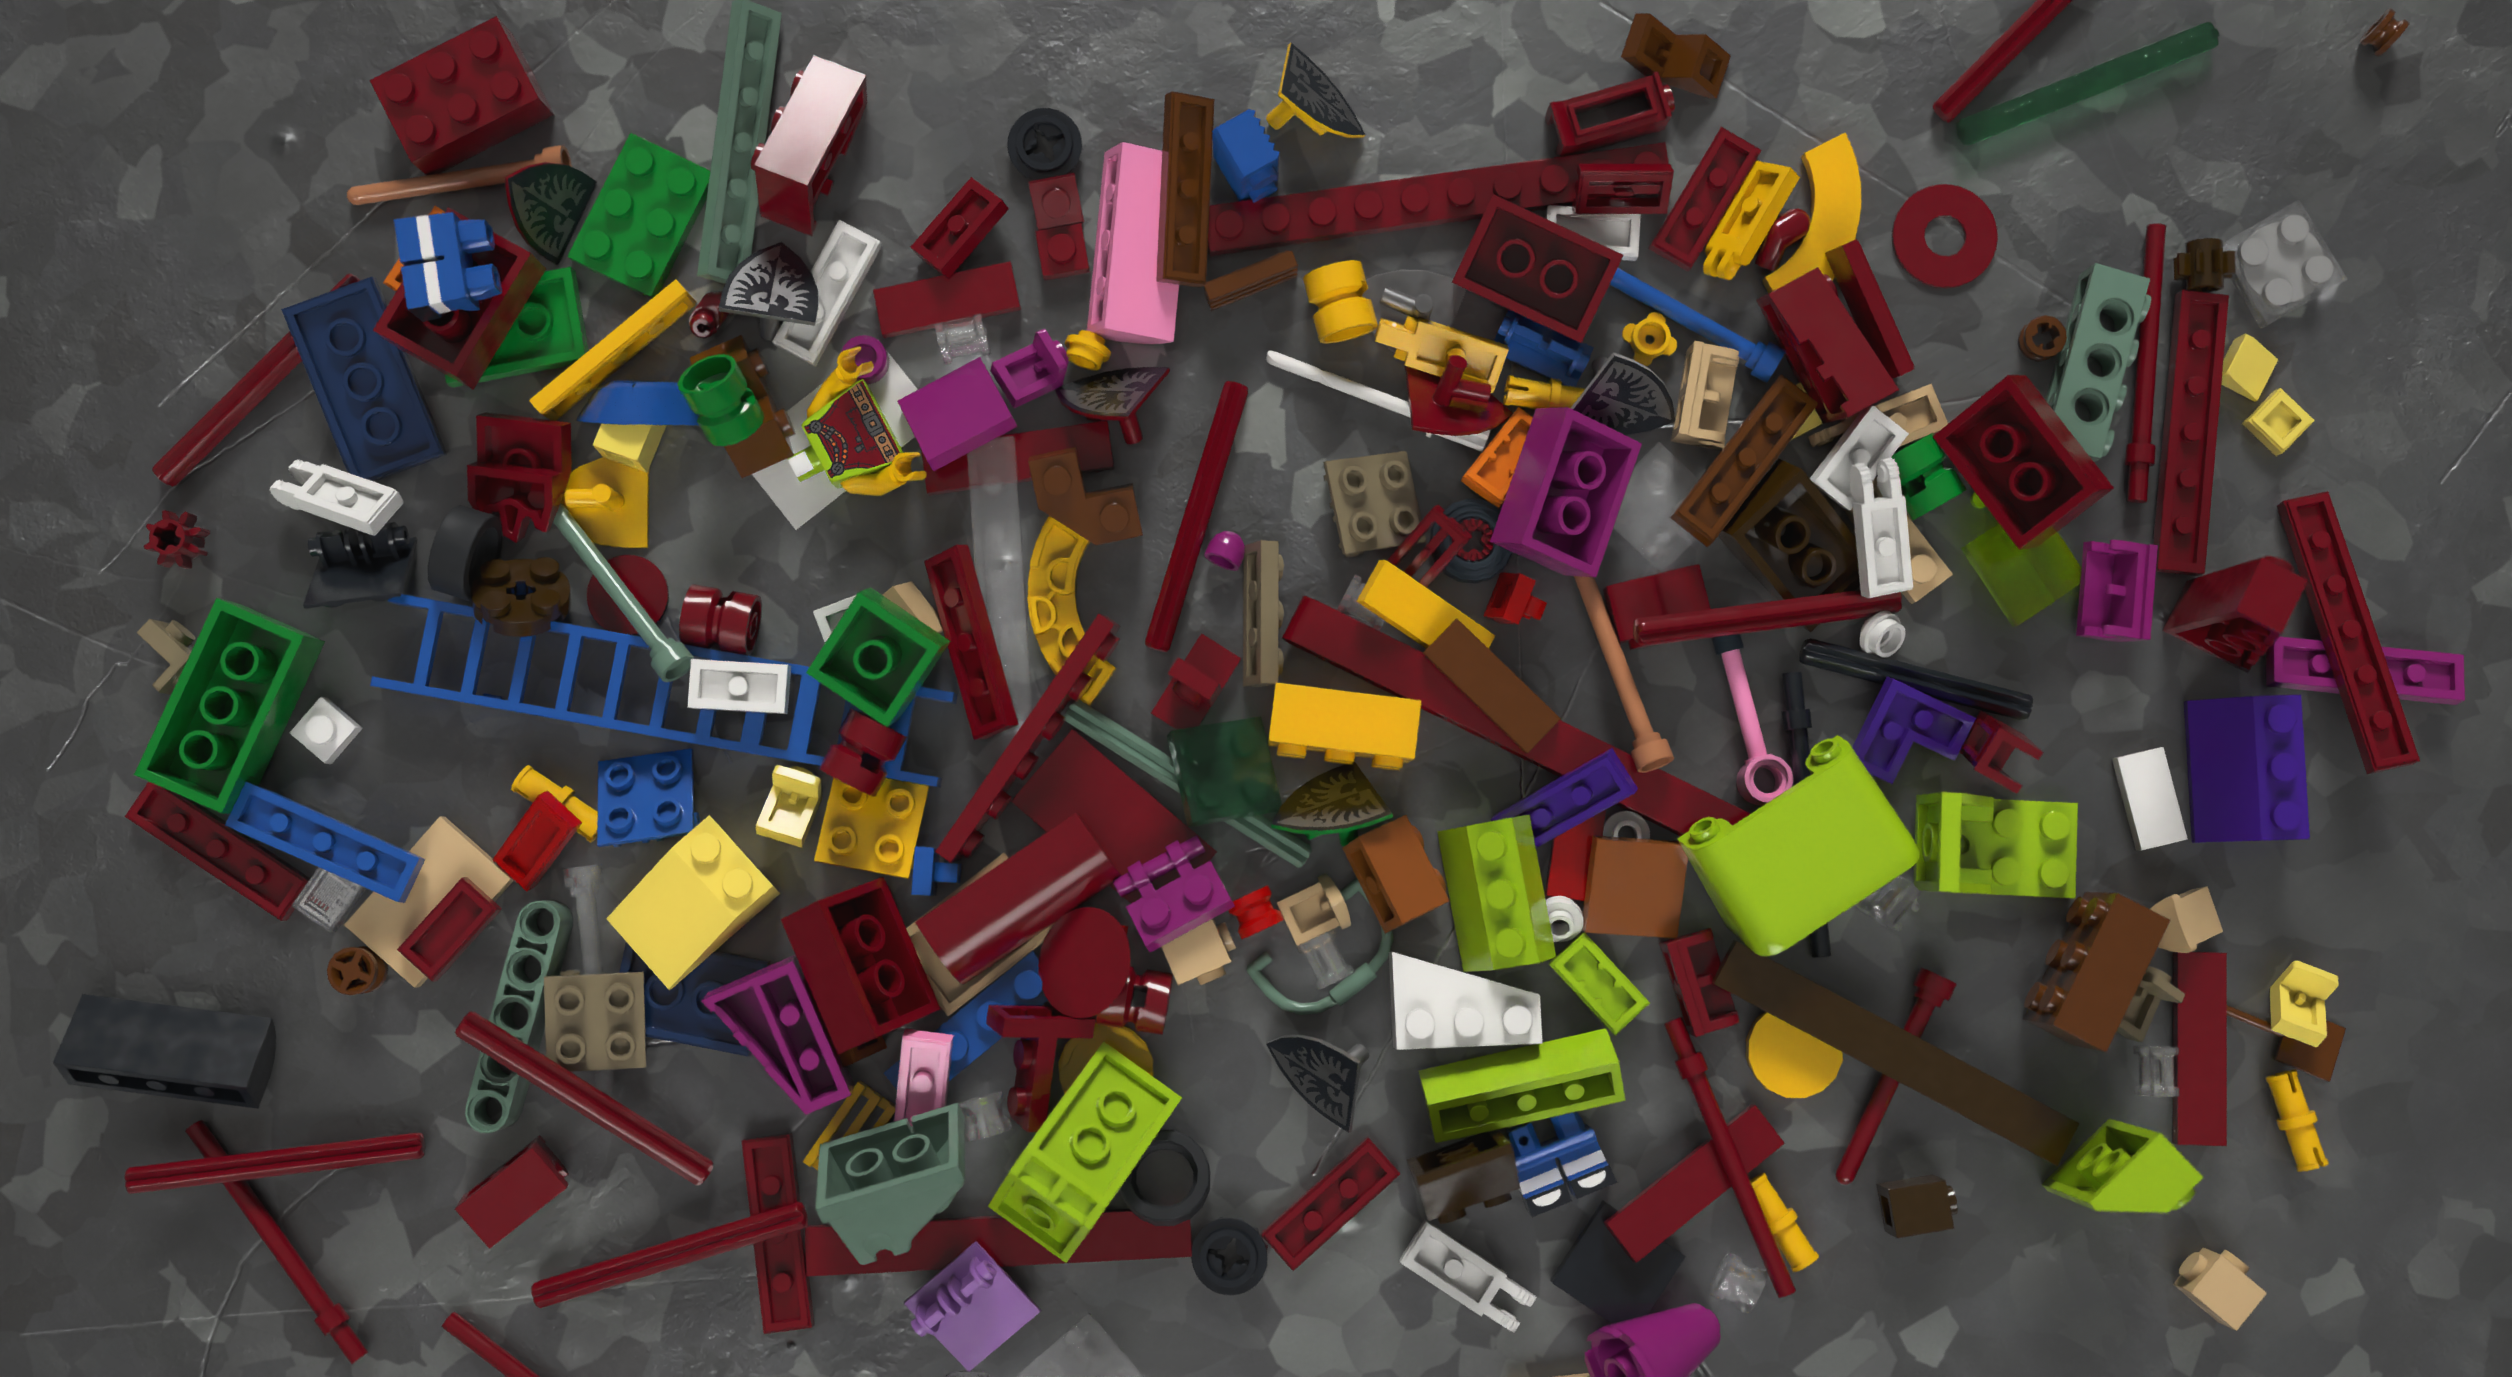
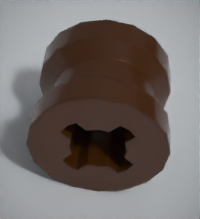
M368 946L341 949L330 959L327 968L328 981L335 990L345 995L373 992L382 986L388 974L387 963ZM363 960H364V963H363V964H364V966H365V970H366L368 973L364 972V971H363V967L361 966V962H362Z

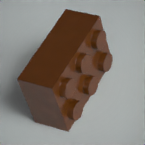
M2085 892L2083 897L2079 896L2074 900L2068 910L2066 921L2070 924L2062 940H2056L2047 953L2045 964L2048 965V968L2041 983L2036 982L2026 996L2024 1007L2027 1008L2023 1020L2074 1046L2107 1052L2171 920L2119 893Z

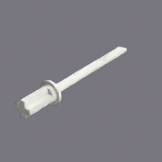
M1275 351L1267 352L1266 361L1273 366L1307 379L1318 381L1328 387L1410 417L1409 402L1331 372L1323 371ZM1491 430L1463 436L1435 435L1483 452ZM1426 433V436L1431 437L1432 434Z

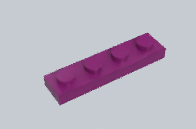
M2279 637L2271 647H2268L2266 651L2267 687L2340 694L2322 641ZM2382 647L2399 700L2457 705L2465 701L2464 655Z

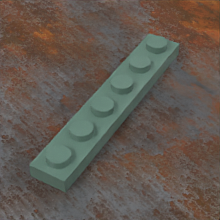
M734 0L731 6L697 272L699 277L726 284L728 276L743 260L751 256L758 192L755 171L751 169V160L758 144H765L782 16L781 12L749 0Z

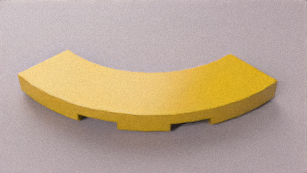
M1846 132L1805 152L1801 156L1811 190L1810 212L1812 214L1810 229L1790 259L1762 280L1768 293L1817 267L1822 274L1828 275L1833 281L1835 276L1825 253L1855 240L1862 203L1861 181L1856 157Z
M1049 516L1040 531L1030 560L1027 599L1034 635L1048 665L1057 675L1085 634L1077 610L1076 580L1080 562L1090 541ZM1098 659L1088 673L1093 678V681L1080 700L1091 707L1116 668L1108 661L1103 662Z

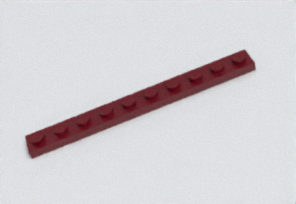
M1654 143L1267 197L1255 203L1252 200L1210 205L1209 253L1210 256L1481 219L1493 194L1531 212L1546 210L1548 205L1572 206L1573 198H1576L1574 188L1575 181H1578V164H1669L1666 143ZM1588 194L1587 198H1633L1655 194H1634L1633 196Z

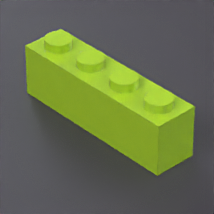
M1604 1028L1542 1042L1543 1044H1533L1418 1070L1435 1143L1626 1101L1620 1063L1607 1029Z

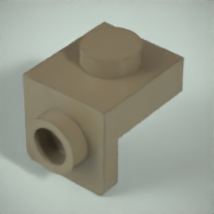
M149 619L137 631V634L170 664L152 686L159 693L171 695L194 647L192 642L196 638L186 627L174 620L167 623Z
M2148 966L2117 1029L2119 1034L2129 1040L2143 1042L2160 1001L2182 1003L2185 994L2170 984L2171 976L2159 969Z

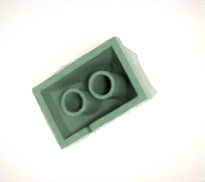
M958 1103L912 1116V1127L908 1119L905 1118L820 1144L815 1210L822 1223H830L859 1264L865 1265L877 1261L876 1253L881 1249L890 1250L894 1255L910 1251L915 1235L936 1214L942 1213L950 1205L956 1193L964 1185V1115Z

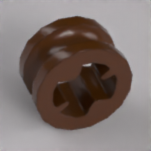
M2391 8L2373 23L2359 41L2363 46L2367 44L2374 47L2373 54L2377 57L2389 49L2409 25V22L2405 19L2397 21L2394 18L2395 11Z
M2047 315L2038 316L2023 326L2019 332V349L2030 360L2037 362L2046 361L2059 353L2065 346L2067 339L2066 329L2061 321L2055 317ZM2038 327L2042 328V334L2048 331L2052 336V340L2046 344L2047 350H2043V344L2036 346L2032 340V337L2038 333Z

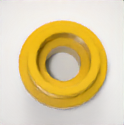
M1080 330L1078 335H1068L1064 343L1067 347L1068 360L1077 366L1089 370H1100L1102 363L1109 360L1111 351L1104 345L1106 341L1103 337L1086 330Z

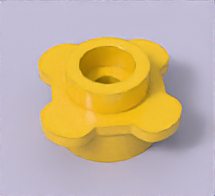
M1652 312L1638 324H1627L1622 331L1623 340L1630 343L1635 353L1633 360L1646 367L1652 363L1654 358L1661 355L1670 356L1677 348V341L1674 337H1671L1670 329L1665 323L1666 320L1662 314ZM1648 335L1654 339V342L1651 344L1645 341V337Z

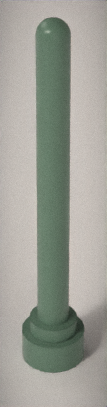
M560 503L553 523L651 649L652 668L663 682H671L682 677L690 670L691 659H694L692 654L682 642H675L674 639H667L567 508Z

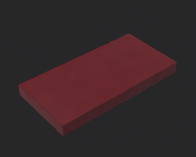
M1073 729L1011 800L1015 806L1046 832L1074 813H1079L1121 876L1129 872L1127 867L1138 861L1144 864L1167 851L1165 846L1176 840L1181 844L1197 835ZM1200 836L1198 838L1206 852L1190 860L1193 869L1209 862L1217 853ZM1175 868L1153 880L1152 883L1157 890L1181 876ZM1113 883L1109 885L1118 892ZM1136 889L1123 898L1132 904L1143 897L1139 890Z

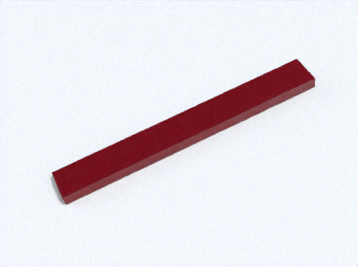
M1130 1209L1104 1210L1067 1263L1192 1257L1191 1219L1175 1226H1155L1139 1219ZM1001 1216L931 1219L913 1238L910 1251L894 1255L890 1250L881 1249L876 1253L877 1261L865 1265L858 1263L830 1224L808 1225L805 1227L806 1277L942 1270L975 1241L1000 1267L1063 1264L1065 1262Z

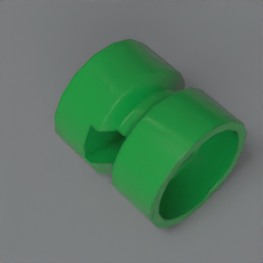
M717 354L708 356L688 367L680 376L678 381L679 391L690 410L695 414H699L697 422L708 442L714 446H728L741 442L754 434L762 425L764 420L763 410L752 390L747 388L746 379L736 360L730 355Z
M1934 433L1925 436L1892 455V459H1895L1899 467L1902 496H1905L1906 511L1911 521L1967 490L1955 468L1943 465L1946 453L1933 438Z

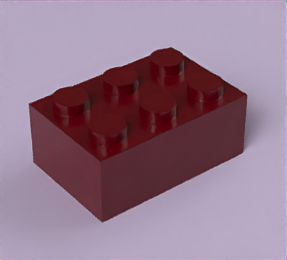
M497 16L369 80L411 163L425 175L440 174L554 116L514 35Z
M1493 194L1452 283L1582 343L1624 255Z
M449 207L445 211V213L453 212L462 221L471 220ZM494 232V250L472 253L474 267L493 264L497 268L500 275L502 294L479 300L480 310L466 311L460 309L441 313L442 318L422 322L407 310L402 281L373 329L374 332L391 345L473 390L546 270L531 252Z
M2007 375L1933 436L2019 550L2038 547L2114 489L2026 375Z
M884 877L818 900L780 919L838 1054L941 1009Z

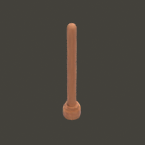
M564 145L543 148L542 153L535 154L532 160L354 186L348 190L347 199L353 205H364L505 183L504 177L525 166L550 162L562 163L572 167V163Z
M1574 576L1635 736V740L1632 742L1634 750L1631 752L1636 769L1640 773L1659 769L1674 760L1668 740L1662 739L1660 733L1654 732L1595 578Z

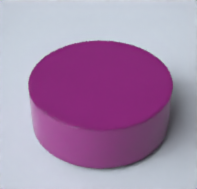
M860 335L846 342L841 352L854 347H861V351L855 356V363L858 367L869 361H872L874 365L872 372L857 377V381L863 379L867 385L878 382L885 376L889 368V355L880 341L871 336Z

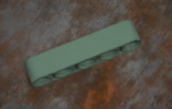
M555 900L534 901L521 909L517 917L489 1019L490 1022L538 1052L545 1030L544 976L560 975L573 927L571 910L564 903ZM543 909L549 910L554 918L553 929L547 935L543 934L537 926V917ZM531 955L536 957L541 964V974L536 981L530 980L524 972V964ZM518 1002L523 1004L528 1011V1021L523 1028L516 1026L511 1017L512 1009ZM480 1052L465 1107L467 1123L480 1133H492L512 1126L518 1121L522 1113L530 1082L515 1072H512L510 1075L504 1073L496 1060ZM490 1097L496 1098L501 1103L503 1109L502 1116L498 1122L492 1120L486 1112V1103Z

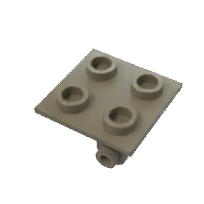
M1407 451L1323 462L1326 475L1323 477L1324 481L1328 482L1332 501L1329 505L1330 509L1334 510L1335 515L1332 519L1337 524L1340 538L1338 547L1346 558L1363 555L1365 551L1399 547L1422 521ZM1425 534L1416 544L1426 542Z
M569 970L560 972V976H544L546 1057L570 1072L646 1068L644 972L580 975V971Z

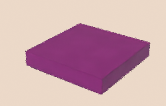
M980 357L897 401L933 471L1018 427Z

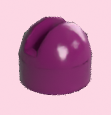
M1224 531L1212 538L1204 556L1208 561L1223 569L1238 571L1245 556V545L1242 538L1235 532Z

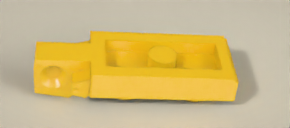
M1407 316L1405 324L1381 318L1375 333V342L1396 348L1394 358L1404 361V366L1439 377L1442 376L1450 356L1459 355L1467 361V367L1461 379L1490 384L1491 393H1494L1509 351L1508 345L1427 319H1417Z

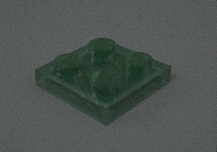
M1261 716L1171 730L1169 732L1167 740L1188 827L1278 812L1282 801Z

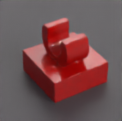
M1500 573L1483 616L1497 623L1519 625L1522 617L1528 620L1531 617L1541 620L1547 602L1531 596L1536 580L1521 573Z

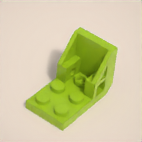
M1950 792L1916 795L1915 843L1920 851V858L1914 865L1913 891L2076 899L2078 803L2004 800L1988 796Z
M1103 1042L1015 1162L988 1207L1067 1263L1182 1097L1110 1045Z

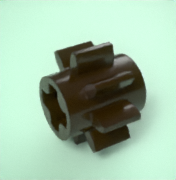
M2217 238L2189 241L2185 243V253H2177V258H2174V281L2186 280V290L2209 293L2224 289V279H2231L2232 274L2236 273L2235 251L2223 252V240Z

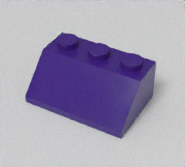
M2301 695L2245 696L2184 701L2192 843L2310 839Z

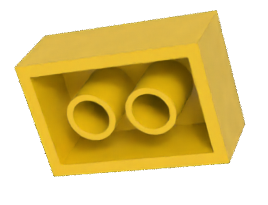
M1276 683L1268 746L1277 747V756L1305 759L1306 751L1325 753V762L1352 765L1355 757L1372 759L1371 767L1400 770L1403 767V762L1409 763L1415 759L1422 700Z

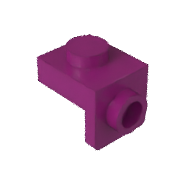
M1044 328L1035 333L1033 344L992 362L990 371L1013 409L1061 387L1069 360L1062 344L1058 340L1053 341Z

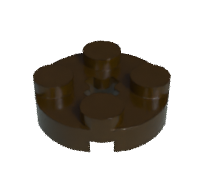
M541 557L535 560L513 559L504 561L492 559L486 561L481 566V574L475 579L471 588L472 608L475 618L481 624L483 618L486 622L493 624L494 632L505 636L527 637L542 634L551 629V621L557 619L561 614L563 621L571 609L569 580L560 571L559 563L549 557ZM526 595V599L516 600V596Z

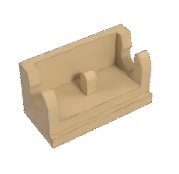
M1694 341L1687 349L1671 437L1672 442L1716 450L1724 448L1736 369L1739 363L1738 350L1705 344L1700 341Z

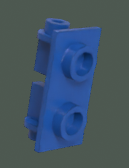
M1509 309L1494 339L1496 342L1509 346L1506 359L1549 379H1560L1562 385L1576 387L1594 347L1584 342L1580 343Z

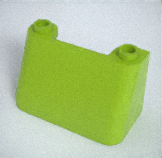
M1839 735L1822 740L1812 747L1810 755L1806 759V766L1811 774L1810 776L1736 824L1732 825L1724 819L1706 817L1695 822L1687 833L1678 838L1681 847L1726 927L1759 956H1772L1788 949L1909 870L1920 858V851L1913 837L1849 742Z

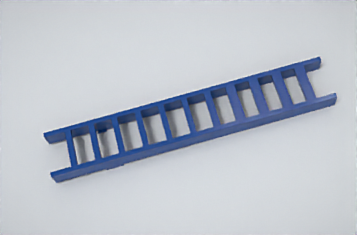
M404 594L387 600L402 606L428 610L414 683L372 676L370 686L820 766L825 758L808 754L822 684L806 673L809 668L808 666L685 645L692 656L699 659L791 666V675L800 676L801 681L788 749L783 750L761 746L767 713L746 712L740 742L712 737L717 710L700 709L695 734L665 729L664 725L673 681L663 682L660 677L658 679L650 725L617 720L631 646L651 650L640 636L551 621V629L548 632L569 635L555 709L523 703L536 635L520 637L508 700H502V696L483 693V696L476 695L490 623L482 618L481 624L475 618L471 606ZM444 613L475 618L461 692L429 687ZM584 638L616 644L602 717L570 712ZM920 687L901 718L889 726L907 738L895 761L885 762L884 767L888 773L886 778L941 787L942 778L902 771L916 697L956 704L958 696L956 693ZM846 700L841 725L850 708L862 714L865 712ZM839 734V738H838V743H837V744H840L841 741H842V738H841L840 734Z

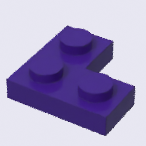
M1887 676L1852 748L1871 775L1893 784L1913 742L1955 761L1976 718Z

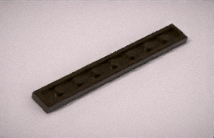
M1735 940L1730 945L1711 982L2058 1166L2080 1124L1768 957L1755 954L1749 947Z

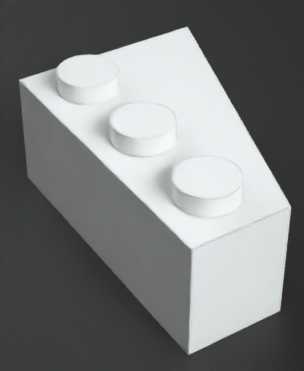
M1389 952L1394 1049L1543 1044L1540 994Z

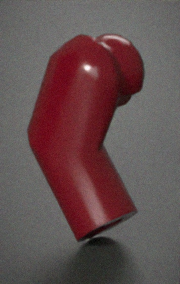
M1790 209L1777 216L1763 241L1755 264L1776 271L1785 249L1808 233L1811 224L1809 215L1802 209Z
M722 291L705 294L689 317V326L694 336L702 339L711 337L718 331L728 315L734 314L719 311Z

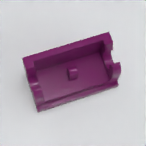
M2110 540V544L2096 541L2083 542L2076 636L2113 642L2151 640L2158 545L2124 540Z

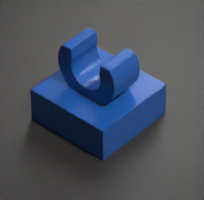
M915 846L911 895L936 896L938 882L960 883L962 864L939 862L940 855L935 852L937 848Z

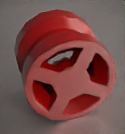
M1268 885L1234 900L1235 907L1228 910L1229 914L1237 917L1240 924L1238 933L1241 939L1252 936L1284 920L1281 911L1273 908L1270 901L1272 892Z

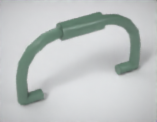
M1357 878L1340 890L1341 895L1346 901L1359 891L1369 903ZM1381 927V943L1377 954L1369 964L1363 963L1331 989L1329 996L1318 1002L1299 1003L1287 999L1277 991L1261 971L1273 961L1266 951L1250 963L1246 970L1265 996L1282 1010L1298 1015L1320 1014L1337 1004L1341 1007L1377 978L1376 972L1389 957L1394 940L1393 930L1385 934Z

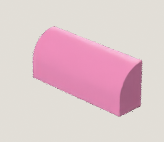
M1122 142L1104 153L1087 331L1096 333L1104 339L1134 344L1174 342L1179 285L1156 282L1162 151Z

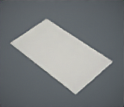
M888 353L889 368L887 373L881 380L868 386L902 448L915 436L897 401L918 389ZM821 385L787 411L796 435L789 437L794 454L811 446L801 424L807 419V409ZM788 459L752 474L795 530L846 491L843 488L837 489L830 482L825 471L800 482L792 470Z

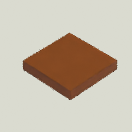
M1593 835L1583 907L1584 923L1582 930L1585 933L1677 938L1688 857L1679 841Z

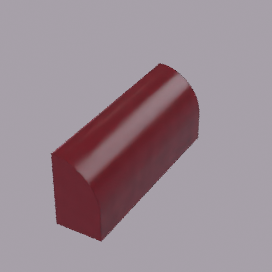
M1076 812L917 920L915 924L948 971L959 983L964 985L1057 922L1066 913L1076 909L1111 885L1113 880L1120 877L1121 874L1082 816Z

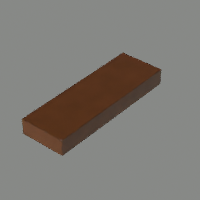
M1457 618L1422 653L1525 754L1561 719Z

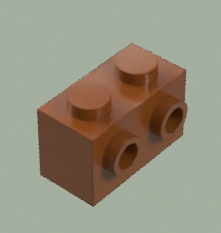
M1407 815L1357 837L1342 848L1385 934L1450 901L1446 894L1445 881L1441 873L1432 867L1424 851L1423 837L1419 830L1411 825Z

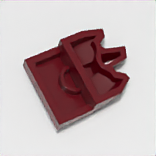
M490 412L476 415L477 462L467 465V491L470 505L475 510L492 515L499 512L503 536L515 543H518L525 537L531 518L536 529L547 533L550 531L572 470L571 423Z

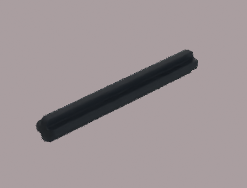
M1812 638L1804 641L1800 651L1799 660L1805 665L1882 685L1888 676L1933 698L2018 720L2028 719L2033 707V697L2029 694L1883 658L1878 655Z

